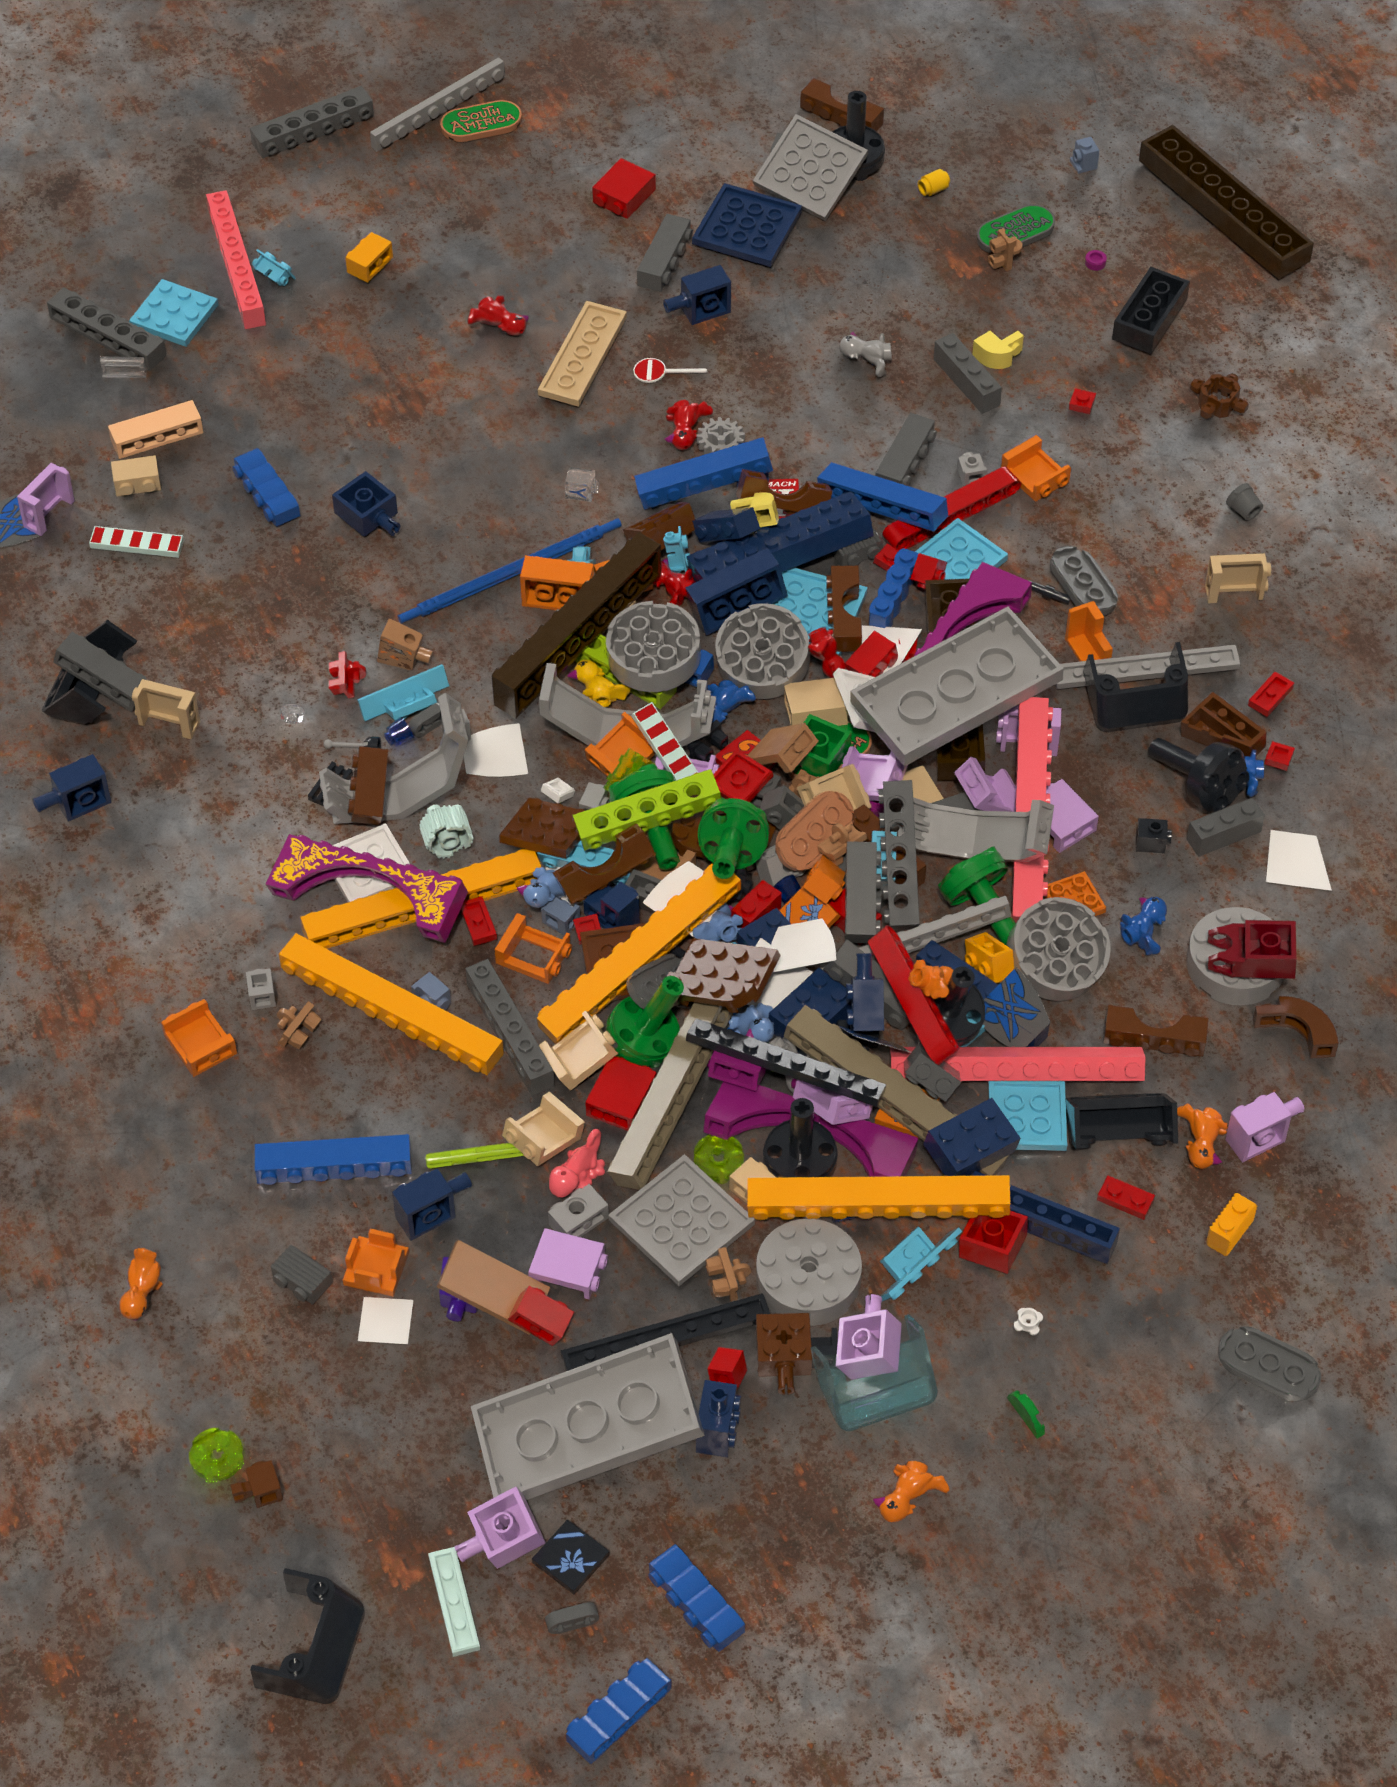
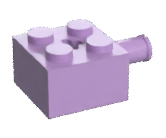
M1275 1092L1267 1096L1261 1095L1254 1102L1246 1106H1238L1232 1111L1225 1140L1243 1163L1285 1142L1291 1117L1304 1112V1105L1298 1097L1283 1104Z
M871 1294V1300L869 1295L865 1297V1314L843 1317L839 1320L836 1367L851 1380L898 1371L902 1323L887 1309L881 1310L882 1297L879 1295Z
M515 1486L467 1512L475 1528L476 1536L454 1546L462 1562L484 1551L491 1563L498 1569L546 1542L524 1495Z

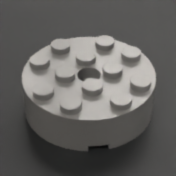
M653 601L634 604L616 615L608 627L606 649L610 670L621 683L630 688L645 692L668 691L686 682L698 668L701 659L698 625L686 610L668 602L667 605L654 604Z
M753 604L738 613L734 612L724 621L716 637L715 649L721 677L723 680L732 681L738 688L745 685L748 686L755 694L756 699H770L784 695V686L790 683L801 682L808 671L810 663V653L807 648L809 645L808 634L801 620L794 613L778 605Z
M1061 897L1040 900L1024 911L1009 933L1007 946L1013 949L1014 969L1017 967L1024 974L1041 998L1064 1001L1079 997L1095 984L1108 965L1110 940L1105 926L1102 927L1094 916L1095 913L1080 902Z
M1230 907L1211 912L1197 923L1190 937L1187 953L1189 976L1198 989L1202 988L1211 995L1212 999L1221 1003L1241 1006L1261 1002L1269 998L1270 994L1280 987L1284 979L1230 977L1208 969V957L1218 952L1226 951L1208 943V930L1232 923H1245V920H1272L1268 916L1250 908ZM1217 934L1214 935L1213 938L1223 939L1226 938V936ZM1215 961L1213 964L1221 966L1225 965L1226 962Z
M797 1219L784 1223L774 1229L764 1239L758 1251L756 1262L758 1293H763L768 1308L773 1314L809 1313L810 1326L832 1322L844 1315L855 1298L857 1299L861 1284V1255L853 1239L843 1229L830 1222L819 1219Z

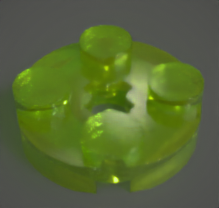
M707 1135L696 1144L693 1162L714 1182L725 1184L729 1181L730 1175L744 1163L743 1148L741 1143L733 1136L725 1140ZM714 1155H724L723 1161L714 1160Z
M210 1428L201 1432L194 1438L189 1451V1460L193 1471L208 1483H215L230 1478L244 1464L242 1442L230 1430L227 1432L219 1430V1428ZM213 1450L224 1452L219 1459L211 1458Z

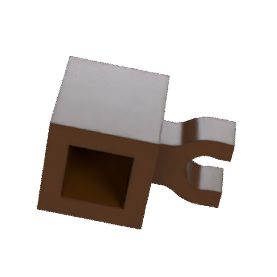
M272 1460L266 1462L259 1461L252 1464L251 1467L245 1468L248 1481L230 1485L235 1503L253 1496L256 1507L260 1508L283 1500Z

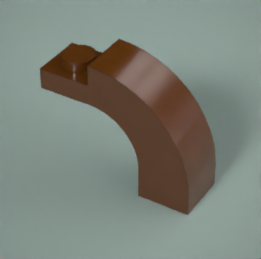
M1279 996L1277 1005L1263 1004L1255 1007L1253 1015L1254 1028L1288 1027L1294 1029L1306 1040L1310 1059L1336 1056L1339 1042L1335 1027L1329 1017L1317 1006L1299 998Z

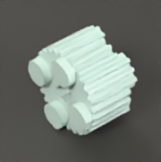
M432 805L427 808V814H425V817H422L419 826L427 850L429 849V852L436 853L438 858L442 857L444 859L445 857L450 858V856H453L454 851L458 852L459 849H463V846L465 849L471 846L474 838L467 816L461 805H453L452 807L450 805L447 807L445 805L443 807Z

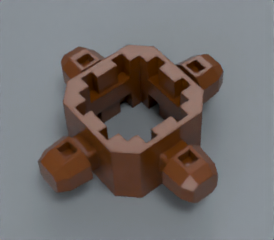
M1231 373L1226 377L1221 374H1214L1206 382L1200 379H1194L1191 382L1190 389L1200 394L1198 404L1201 409V417L1208 419L1214 415L1218 418L1228 417L1233 409L1239 413H1245L1248 410L1249 403L1239 398L1241 388L1238 383L1239 377L1236 374ZM1221 392V395L1229 396V398L1218 400V397L1212 394Z

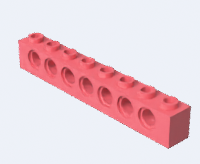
M227 190L206 194L210 219L244 328L246 330L265 326L264 307Z

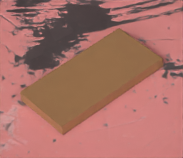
M460 1240L455 1242L437 1285V1288L529 1335L531 1333L508 1321V1318L519 1295L528 1286L541 1289L546 1296L550 1289L549 1286Z

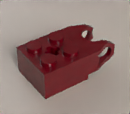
M1245 920V923H1232L1208 930V943L1226 950L1208 957L1209 970L1230 977L1295 979L1297 960L1296 921ZM1221 934L1226 936V938L1215 939L1213 936ZM1215 961L1226 962L1225 965L1221 966L1215 965L1213 963Z

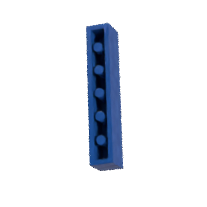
M764 437L634 477L639 497L645 510L738 482L742 469L765 474L773 471Z
M831 462L817 477L818 483L828 484L833 491L831 499L851 491L866 510L921 528L935 531L948 517L947 498L839 464Z
M409 1134L255 1144L257 1184L272 1185L278 1182L299 1183L309 1180L326 1181L327 1179L349 1180L356 1177L376 1178L388 1175L399 1177L405 1174H412Z

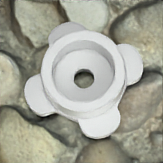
M1033 1308L1019 1309L1017 1313L1018 1320L1014 1322L1015 1330H1023L1029 1332L1030 1335H1037L1039 1333L1038 1326L1043 1320V1315Z

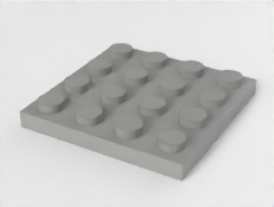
M795 114L755 176L753 185L785 201L802 205V210L826 221L867 157L868 150Z
M685 1154L608 1215L609 1221L678 1286L682 1285L706 1265L705 1259L717 1256L719 1248H727L755 1225V1218L748 1217V1212Z

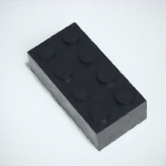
M1150 267L1115 319L1112 340L1152 354L1187 301L1190 281Z

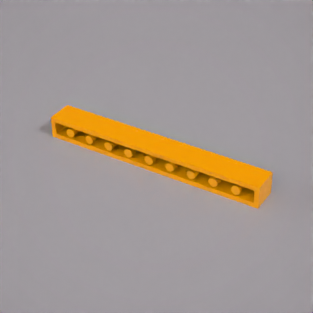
M521 849L515 853L497 856L491 860L474 863L468 867L451 870L441 875L446 877L453 875L463 881L468 891L464 901L483 896L484 901L516 892L518 891L517 887L530 885L531 879H538L533 876V872L536 868L542 866L535 851ZM397 888L381 891L365 898H357L354 901L334 905L328 909L311 912L300 917L305 938L326 949L416 922V914L412 902Z
M713 864L709 865L698 880L694 879L689 882L685 887V891L679 896H673L662 911L654 912L650 916L649 922L643 927H637L626 942L618 943L613 948L612 954L606 959L601 958L593 967L594 969L588 974H582L570 990L562 991L558 995L556 1002L551 1006L547 1005L542 1008L537 1017L538 1027L557 1044L586 1021L582 1015L585 1010L591 1016L600 1012L627 988V979L636 969L666 955L688 936L696 926L702 924L741 890V879L735 873L727 879L718 878L713 873Z
M297 933L279 953L281 968L287 974H294L302 978L308 985H315L321 988L327 995L342 999L348 1006H355L363 1010L369 1017H376L384 1021L390 1028H397L405 1032L411 1039H418L426 1043L432 1050H439L447 1054L453 1061H460L468 1065L474 1072H481L488 1076L504 1054L503 1040Z
M1009 1175L748 1178V1217H753L757 1220H765L768 1217H780L781 1219L789 1220L794 1217H806L808 1219L833 1217L835 1219H844L855 1216L862 1219H870L873 1216H884L889 1219H895L899 1216H911L912 1218L964 1216L966 1218H975L978 1215L1000 1218L1004 1215H1010Z

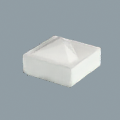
M560 778L544 783L541 788V792L557 803L572 798L575 793L574 788Z

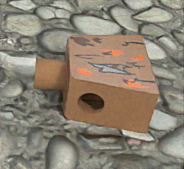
M388 619L380 637L377 662L412 670L417 660L429 664L433 651L421 647L423 640L421 633L392 619Z

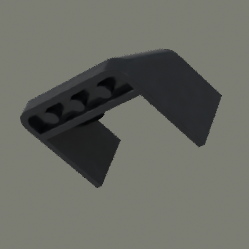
M108 619L84 636L88 642L97 648L105 650L108 655L122 662L124 661L122 658L124 652L137 643L135 638ZM61 668L42 707V712L49 717L87 724L88 722H94L97 716L105 711L106 707L95 701L99 691Z
M1175 642L1170 655L1171 665L1164 672L1165 683L1121 690L1119 682L1114 676L1110 674H1097L1093 654L1088 655L1083 673L1095 724L1100 731L1115 732L1178 723L1186 717L1188 713V673L1180 642Z
M1165 1093L1065 1098L1070 1143L1075 1148H1091V1144L1097 1140L1138 1138L1152 1140L1153 1145L1167 1144V1140H1170L1173 1144H1178L1177 1102Z
M284 1568L283 1576L287 1592L308 1596L312 1603L324 1607L308 1655L300 1653L289 1654L283 1659L279 1671L252 1665L250 1671L254 1687L321 1704H330L339 1697L364 1620V1606L359 1599L326 1577Z

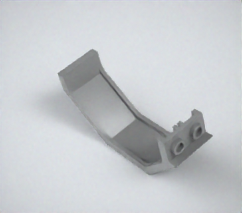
M547 663L539 698L540 715L588 746L591 743L594 746L597 745L621 721V714L624 711L630 716L636 712L601 706L561 681L557 677L556 664ZM697 680V694H695L693 702L669 713L660 714L681 747L710 734L716 696H711V691L707 690V680Z
M447 693L438 697L444 725V733L439 747L397 774L386 777L381 821L404 819L455 787L467 747L468 737L461 703ZM328 768L323 769L319 772L325 810L332 814L334 824L355 823L351 822V814L348 813V802L353 797V791H350V780L340 777Z
M913 797L916 851L969 859L995 846L1005 861L1030 862L1046 855L1048 852L1054 805L1042 800H1032L1031 810L1028 812L977 811L932 804ZM899 827L898 836H901L905 831L902 827Z

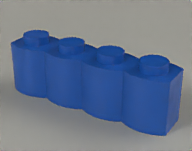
M258 448L234 458L235 466L232 469L237 479L241 478L246 492H251L256 506L263 509L264 516L268 522L271 521L275 526H279L300 516L299 504L288 491L284 482L278 477L274 468L267 462L265 456Z
M902 548L895 555L894 565L888 569L886 581L878 589V597L870 604L869 626L880 628L892 627L893 618L901 610V602L907 598L909 587L915 582L910 578L918 552Z
M676 1544L649 1563L650 1573L648 1576L651 1582L657 1588L661 1586L667 1592L666 1598L673 1607L676 1608L678 1606L684 1611L683 1617L690 1627H696L702 1632L700 1636L709 1648L714 1647L720 1652L745 1633V1623L740 1616L726 1603L721 1594L708 1582L700 1570L691 1563L686 1554Z
M648 1658L642 1662H635L628 1670L626 1678L621 1681L616 1680L609 1687L607 1696L601 1700H594L589 1705L588 1713L581 1719L575 1718L566 1729L568 1731L566 1733L567 1742L589 1764H592L605 1753L610 1745L619 1740L632 1725L638 1722L652 1706L657 1704L670 1691L671 1680Z

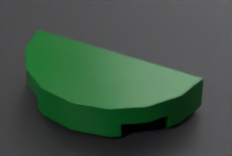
M1018 1390L1010 1393L1007 1399L1034 1436L1038 1439L1045 1435L1044 1424L1041 1425L1035 1416L1039 1414V1411L1033 1401L1024 1393L1020 1395Z

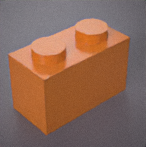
M822 855L808 872L802 887L827 904L830 899L836 900L842 892V887L845 884L843 879L846 872Z

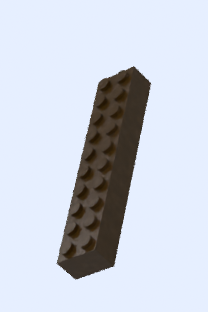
M1174 125L1141 142L1139 161L1278 280L1311 261L1314 242Z
M640 532L633 538L628 539L625 546L619 552H615L610 561L601 566L589 581H585L581 589L575 595H571L566 604L557 609L545 624L540 625L537 632L531 638H527L517 652L512 653L501 667L495 669L492 674L494 706L516 719L539 697L547 663L556 664L557 677H559L609 627L616 615L628 608L661 576V545Z
M969 579L925 580L928 634L930 632L933 633L939 618L945 616L950 602L957 599L962 585H966ZM973 622V623H971L970 625L966 626V627H965L964 629H962L961 631H963V630L967 629L968 627L974 625L975 622ZM983 724L935 749L937 781L958 780L954 772L970 757L977 759L985 773L986 760Z

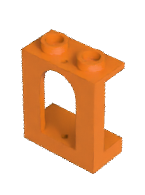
M517 913L495 948L496 964L549 984L553 976L556 977L559 974L563 959L568 958L572 951L570 933L566 932L563 939L557 938L527 926L526 916ZM521 940L554 953L545 968H540L511 956Z

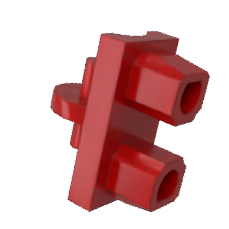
M345 651L339 652V660L329 663L330 674L333 678L338 676V678L329 681V689L333 695L344 693L348 699L355 697V683H359L361 679L366 677V668L360 665L359 661H349Z

